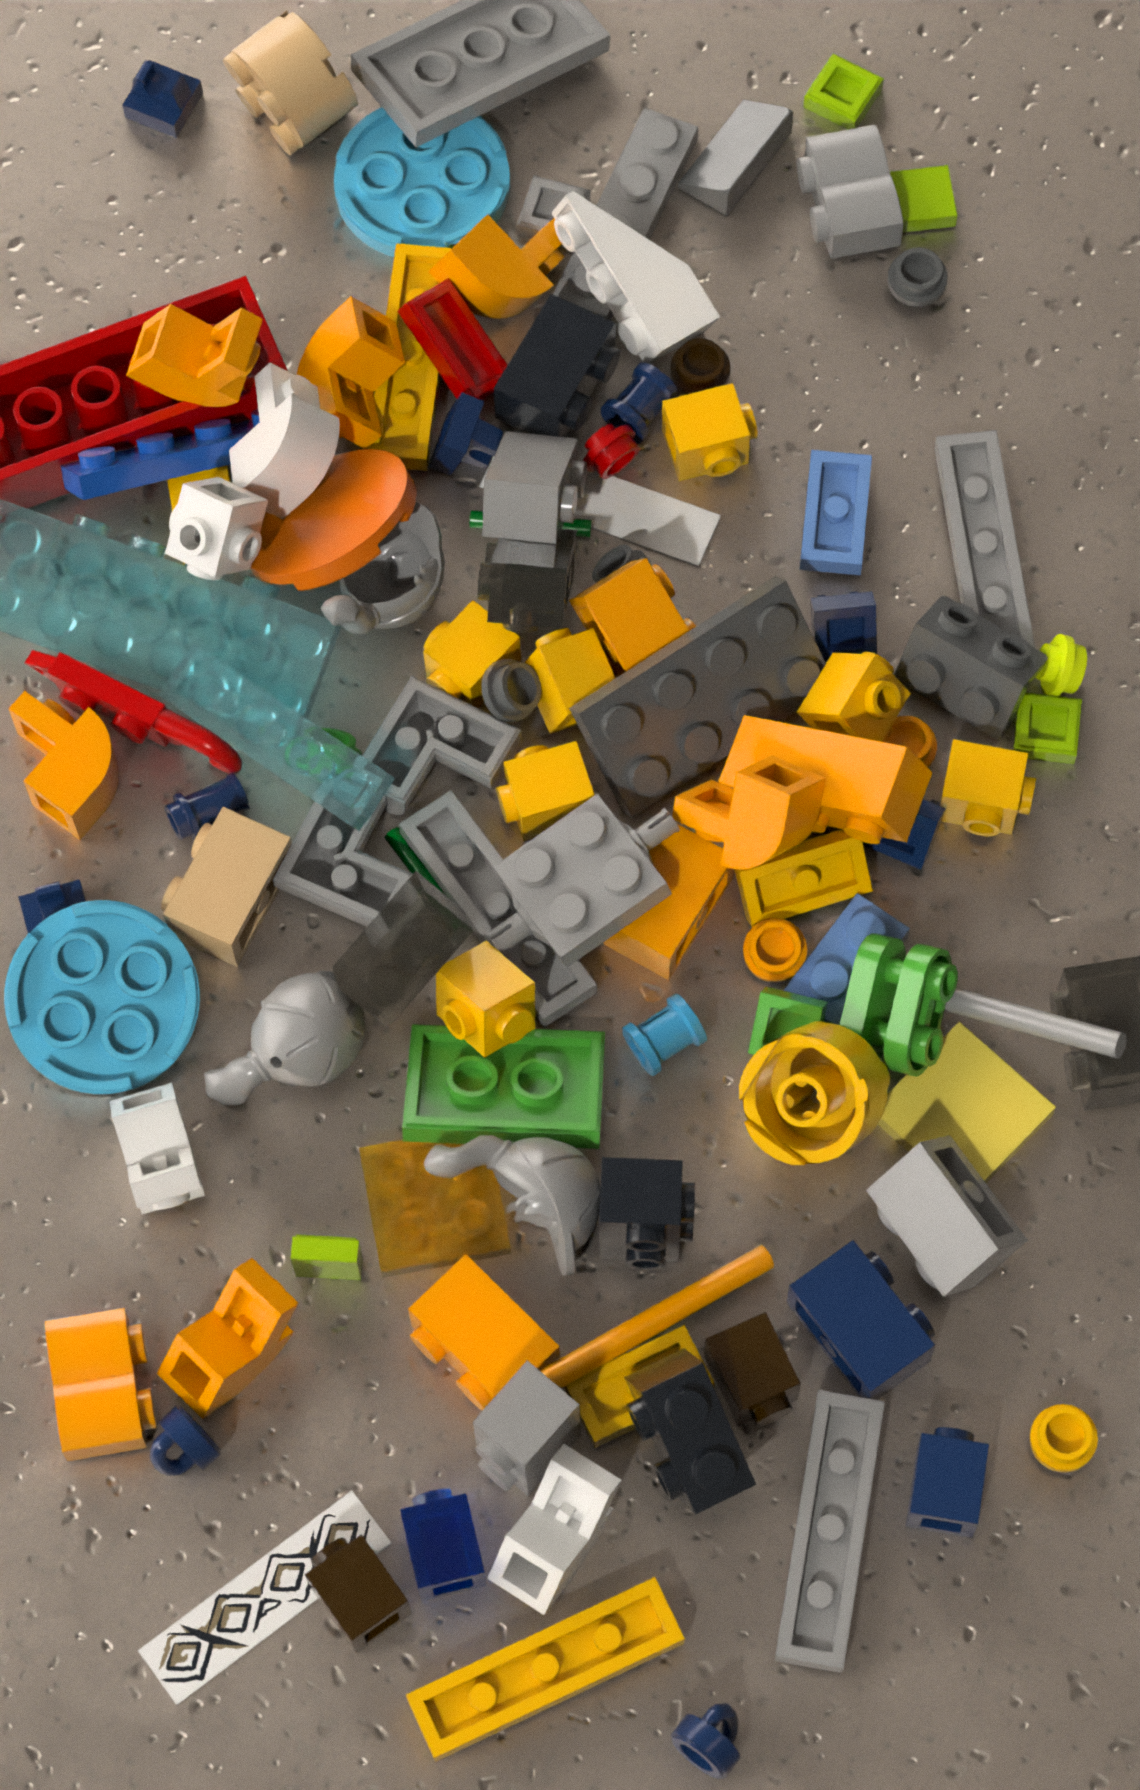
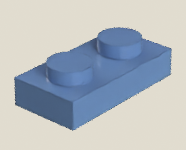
M811 450L799 570L861 576L872 455Z
M857 893L785 987L784 991L827 1001L824 1022L839 1025L854 960L863 940L869 934L877 933L898 938L904 943L908 938L910 928Z

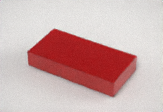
M449 278L406 302L397 311L456 399L461 392L482 401L494 395L493 388L508 364Z

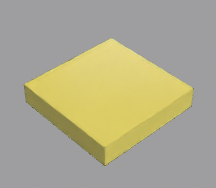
M959 1021L943 1037V1046L937 1062L931 1067L928 1066L919 1076L906 1074L887 1094L886 1107L878 1126L907 1152L913 1149L919 1142L950 1135L987 1184L1054 1115L1056 1106Z

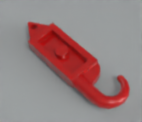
M32 650L24 662L27 666L55 683L61 692L58 696L59 701L69 709L82 715L90 707L93 711L111 719L110 726L116 732L135 743L143 744L144 740L148 738L164 747L168 743L178 746L183 744L209 757V763L225 773L237 774L242 769V759L238 752L212 731L167 709L165 704L62 652H59L57 657Z

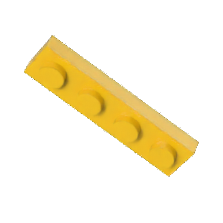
M396 243L386 316L396 321L405 364L375 390L374 400L382 436L367 449L384 450L396 455L403 462L406 469L428 471L441 375L397 311L406 302L439 284L428 271L452 248Z
M653 1577L406 1694V1698L433 1759L437 1762L685 1644V1638L656 1577Z

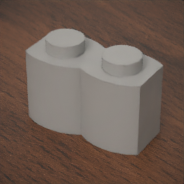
M870 125L806 137L805 157L797 158V174L802 193L812 192L816 206L810 207V221L816 243L825 241L831 259L901 246L903 218L897 192L889 174L886 154L877 126Z

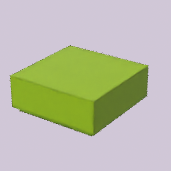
M832 54L805 94L803 108L847 130L858 128L883 90L884 78L836 54Z
M948 165L890 171L889 174L897 192L903 218L902 233L956 227L957 211Z
M1025 693L1016 713L1013 750L1028 753L1027 759L1075 764L1082 699Z
M296 1234V1237L292 1236L290 1259L296 1277L361 1281L363 1256L359 1240H356V1238Z

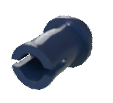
M234 773L226 775V778L185 797L179 792L173 795L174 802L164 806L168 821L180 840L189 836L195 840L199 830L205 823L213 825L222 807L236 813L250 809L246 793Z

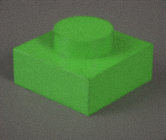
M766 986L760 992L748 1053L754 1055L766 1044L797 1027L814 1021L824 1022L828 1002Z

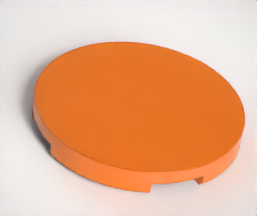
M378 449L354 450L335 455L317 488L285 518H278L265 511L260 530L262 537L261 548L250 568L256 579L264 586L294 584L298 591L310 590L338 581L375 559L382 552L377 544L392 531L399 521L405 522L409 520L416 503L417 492L415 482L403 462L396 455Z

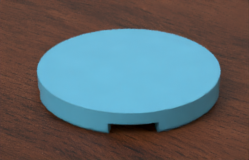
M381 107L360 120L350 130L339 147L334 171L335 198L340 214L353 234L366 245L380 253L394 257L396 243L453 248L487 214L496 223L499 222L503 215L510 193V171L506 150L496 131L480 116L415 147Z
M94 900L73 904L47 917L28 933L19 945L10 963L5 982L4 1005L8 1026L17 1047L38 1072L54 1083L73 1091L94 1095H109L130 1091L149 1083L164 1073L184 1051L195 1029L200 1005V989L197 972L187 949L165 922L135 905L111 900Z

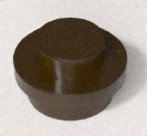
M704 338L693 339L686 342L673 355L670 364L671 379L677 389L685 395L723 386L728 383L730 378V360L725 351L715 342Z

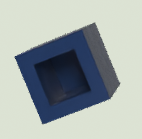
M935 1428L934 1435L921 1433L916 1449L905 1527L973 1538L979 1522L989 1444L974 1442L975 1435L973 1433L958 1428Z

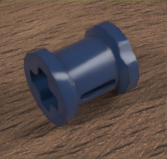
M640 362L635 367L631 375L632 381L616 399H608L600 407V413L607 424H613L615 428L628 424L634 430L635 437L633 440L636 444L642 443L648 436L647 427L661 412L662 401L676 398L680 395L676 385L667 375L662 373L657 367Z

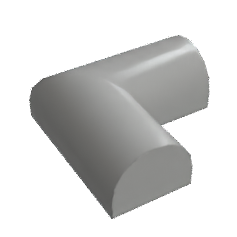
M411 676L349 776V779L352 783L385 796L387 805L384 811L395 815H403L435 762L494 790L505 778L504 761L513 759L518 753L522 737L521 729Z
M329 773L281 863L273 882L275 887L284 892L392 937L401 927L410 909L417 880L415 874L362 852L387 805L386 797Z

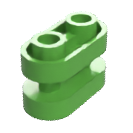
M877 933L869 934L861 943L854 960L839 1025L854 1031L865 1039L877 1053L879 1059L884 1053V1061L889 1070L911 1076L921 1075L928 1066L931 1067L937 1062L943 1046V1034L940 1026L945 1005L953 997L958 981V971L956 966L952 964L950 953L946 949L916 944L906 956V949L902 940Z

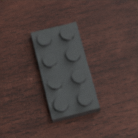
M774 576L569 709L622 812L633 818L728 756L744 715L780 722L797 711L826 663L787 581Z

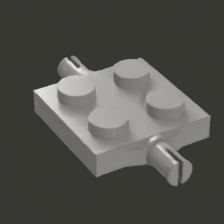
M597 793L493 866L499 879L511 893L517 913L491 931L486 932V936L492 945L503 954L532 933L535 938L548 944L563 965L568 968L672 894L667 882L653 866L649 851L675 832L680 831V828L673 817L669 815V812L663 808L661 812L633 830L629 825L615 817Z

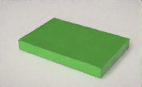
M412 1024L402 1125L403 1142L465 1144L480 1135H494L504 1141L510 1140L512 1142L532 1137H547L567 1143L575 1148L600 1149L605 1031L534 1029L521 1040L508 1044L484 1058L464 1039L459 1040L455 1038L446 1025Z

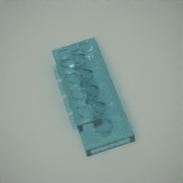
M0 499V631L58 653L62 652L77 660L297 741L301 740L342 627L340 624L333 626L326 617L276 600L280 588L245 575L241 586L224 580L203 579L189 573L186 563L183 566L164 559L167 548L164 545L134 534L131 535L129 544L125 545L107 538L111 526L76 514L72 525Z

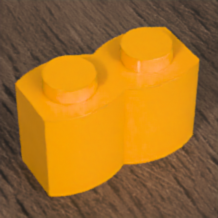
M125 1308L45 1321L58 1431L62 1453L67 1462L147 1448L145 1430L157 1428V1420L151 1388L139 1390L136 1365L148 1363L142 1324L130 1325Z

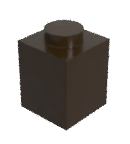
M766 1312L705 1339L704 1358L737 1427L754 1420L757 1427L765 1426L783 1418L793 1410L791 1402L798 1400L801 1383Z
M362 1534L349 1543L344 1537L339 1538L325 1546L312 1558L311 1563L314 1568L305 1574L308 1584L355 1653H358L412 1614L409 1601Z

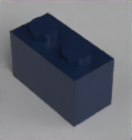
M852 1240L790 1284L787 1304L857 1396L878 1400L931 1361L935 1348L931 1338L935 1336V1331L927 1317L915 1304L910 1303L905 1307L890 1286L894 1284V1279L882 1259L873 1251L864 1254L856 1242Z

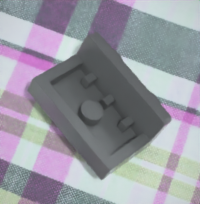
M941 596L916 622L894 676L902 684L999 741L1010 728L1030 683L1044 668L1048 657L1043 652L1029 645L1022 637L1010 634L979 616L969 606L958 603L947 596Z

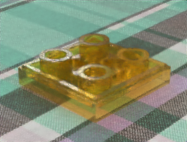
M403 1140L359 1148L382 1278L454 1265L465 1254L473 1261L511 1254L499 1183L493 1170H487L486 1165H483L453 1178H443L429 1174L424 1167V1161L429 1151L435 1145L455 1148L464 1144L403 1142Z

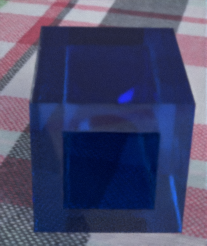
M450 1489L432 1490L412 1498L413 1506L400 1509L421 1602L487 1586L485 1570L466 1493L452 1496Z

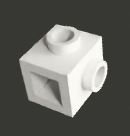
M220 477L183 483L178 504L173 509L169 519V529L171 532L165 554L186 563L187 571L192 575L207 580H221L224 575L250 570L251 564L261 548L262 537L260 530L268 500Z

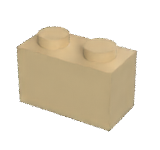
M222 807L213 825L205 823L199 830L191 849V857L194 859L184 877L176 876L166 889L161 903V910L164 911L163 916L167 926L178 936L181 942L238 967L280 889L274 886L273 879L292 844L291 837Z

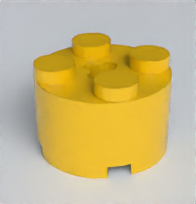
M814 1021L802 1025L763 1046L747 1063L739 1084V1100L742 1099L743 1108L747 1118L744 1121L750 1137L764 1152L783 1163L806 1165L830 1161L860 1143L876 1128L886 1107L890 1074L887 1066L879 1059L871 1045L854 1031L844 1026L823 1021ZM814 1088L817 1090L816 1097L820 1101L818 1104L814 1103L810 1098Z

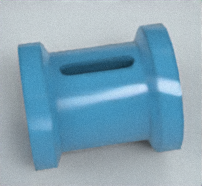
M677 993L667 998V1006L639 1025L636 1026L630 1022L622 1027V1034L630 1050L651 1076L661 1072V1063L690 1044L699 1047L707 1042V1035L699 1019L688 1003Z

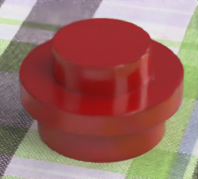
M607 424L596 431L584 445V448L588 451L583 459L587 463V471H596L605 480L613 477L629 465L640 451V447L633 440L635 437L634 430L628 424L615 428L613 424Z

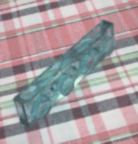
M195 643L192 644L158 694L358 831L361 830L395 779Z

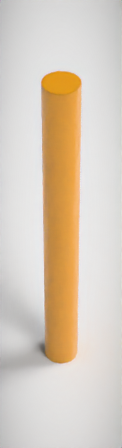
M760 1245L539 1371L559 1388H563L773 1269V1259L768 1250Z

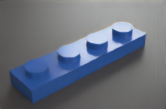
M256 409L251 412V420L231 424L229 419H213L198 423L194 426L195 433L173 438L172 433L149 434L136 440L137 447L115 452L114 447L109 446L84 450L78 454L79 461L60 465L65 490L82 500H87L229 465V450L260 423L259 410Z

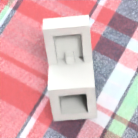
M269 363L254 376L260 423L229 450L233 484L267 499L266 512L283 519L317 488L325 476L337 448L340 422L338 417L320 409L317 386L303 376L294 375Z
M172 1083L109 1101L112 1120L127 1165L131 1190L136 1206L140 1208L142 1215L156 1210L172 1208L186 1201L205 1196Z
M563 1444L551 1459L532 1504L505 1536L487 1579L545 1615L572 1580L605 1527L614 1509L610 1506L622 1480Z

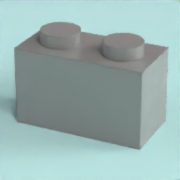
M505 431L484 478L483 537L549 544L557 543L564 522H574L577 498H583L585 492L587 463L577 461L578 439Z
M950 1135L919 1142L866 1190L878 1206L877 1212L882 1223L892 1233L900 1236L916 1258V1267L922 1278L929 1285L938 1289L943 1297L974 1288L1028 1241Z
M527 1360L473 1421L477 1446L475 1450L482 1457L478 1466L502 1489L508 1491L513 1485H516L529 1496L542 1481L551 1459L561 1446L565 1444L571 1448L580 1438L579 1404Z

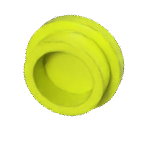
M1058 634L1052 639L1050 644L1045 643L1041 646L1039 651L1046 654L1048 659L1044 668L1035 677L1037 680H1040L1043 693L1052 696H1059L1062 692L1075 693L1082 683L1087 666L1086 648L1083 645L1075 644L1071 636Z

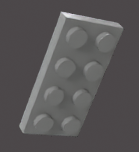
M461 0L351 54V71L413 145L418 147L608 52L611 35L580 0Z

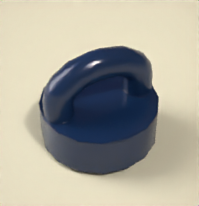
M175 1406L159 1421L164 1431L153 1441L150 1448V1460L154 1468L166 1476L184 1474L195 1464L204 1471L221 1455L219 1452L221 1448L182 1406ZM177 1443L184 1452L176 1459H169L167 1451Z
M727 1703L711 1706L702 1718L691 1714L685 1715L671 1733L672 1744L681 1755L696 1768L713 1778H726L741 1758L740 1753L733 1745L738 1733V1716L736 1711ZM721 1722L722 1726L719 1732L716 1727Z

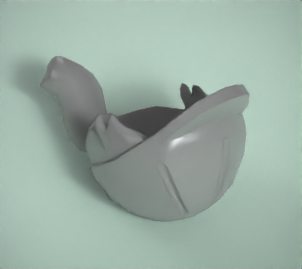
M416 502L409 520L405 522L399 521L392 531L377 544L382 551L381 554L364 567L340 579L342 595L329 598L321 606L323 614L333 626L340 624L346 631L353 634H367L373 628L392 629L413 623L421 618L423 613L426 614L432 608L443 584L445 558L442 551V534L436 515L428 507Z
M330 971L305 973L280 983L273 992L261 1001L262 1009L253 1022L251 1029L252 1050L248 1051L247 1056L239 1057L229 1062L226 1067L212 1069L204 1073L206 1094L208 1097L224 1105L231 1106L243 1104L252 1094L255 1087L271 1079L291 1086L305 1087L320 1086L335 1080L353 1064L363 1046L365 1038L364 1009L354 986L338 972Z
M480 1135L460 1147L449 1148L443 1145H435L429 1151L424 1161V1167L429 1174L438 1177L453 1178L483 1165H486L487 1170H493L499 1184L518 1198L505 1207V1214L516 1211L514 1216L515 1222H530L537 1227L546 1228L551 1237L562 1275L568 1276L575 1273V1251L587 1242L596 1226L600 1212L601 1190L599 1178L592 1164L578 1149L567 1143L547 1137H532L512 1142L510 1140L504 1141L494 1135Z

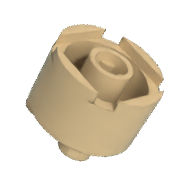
M286 10L280 16L275 17L222 59L231 76L240 85L235 91L241 102L255 118L264 112L274 123L269 127L273 137L288 155H292L298 149L305 147L358 105L356 94L344 72L342 71L336 76L333 67L327 58L332 54L306 22L294 12L288 14Z

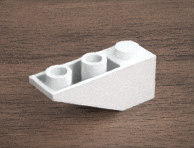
M572 191L565 195L552 211V215L555 218L554 228L559 240L568 251L576 252L587 270L586 281L591 292L599 302L607 303L619 322L617 329L624 346L633 355H639L643 363L651 364L674 351L686 342L703 334L720 318V315L688 264L587 199Z

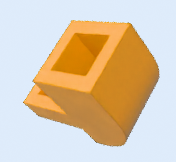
M487 214L428 272L438 283L449 278L472 313L494 319L518 315L554 286L546 275L565 257L558 249L562 243L554 228L555 218L550 220L520 249Z
M350 296L316 330L306 346L298 366L297 375L303 376L318 387L320 409L339 418V438H345L363 449L369 448L382 436L373 392L405 364L396 321Z
M170 304L144 322L126 376L165 396L182 402L186 401L207 407H223L235 404L239 401L246 376L253 369L259 357L260 344L255 341L263 319L240 308L215 326H211Z
M24 691L8 708L17 734L46 754L23 780L26 790L35 808L81 840L109 808L118 788L119 767L108 731L101 718L90 707L75 722L74 718L57 702L47 699L44 703H41Z
M770 756L736 772L734 789L711 779L675 796L672 817L675 821L695 829V833L705 840L724 842L721 866L738 870L754 868L795 848L811 834L820 811L825 777L775 756Z
M250 1258L234 1269L214 1309L177 1333L157 1374L204 1419L243 1391L276 1358L294 1332L287 1324L299 1303L276 1279L270 1276L253 1258Z

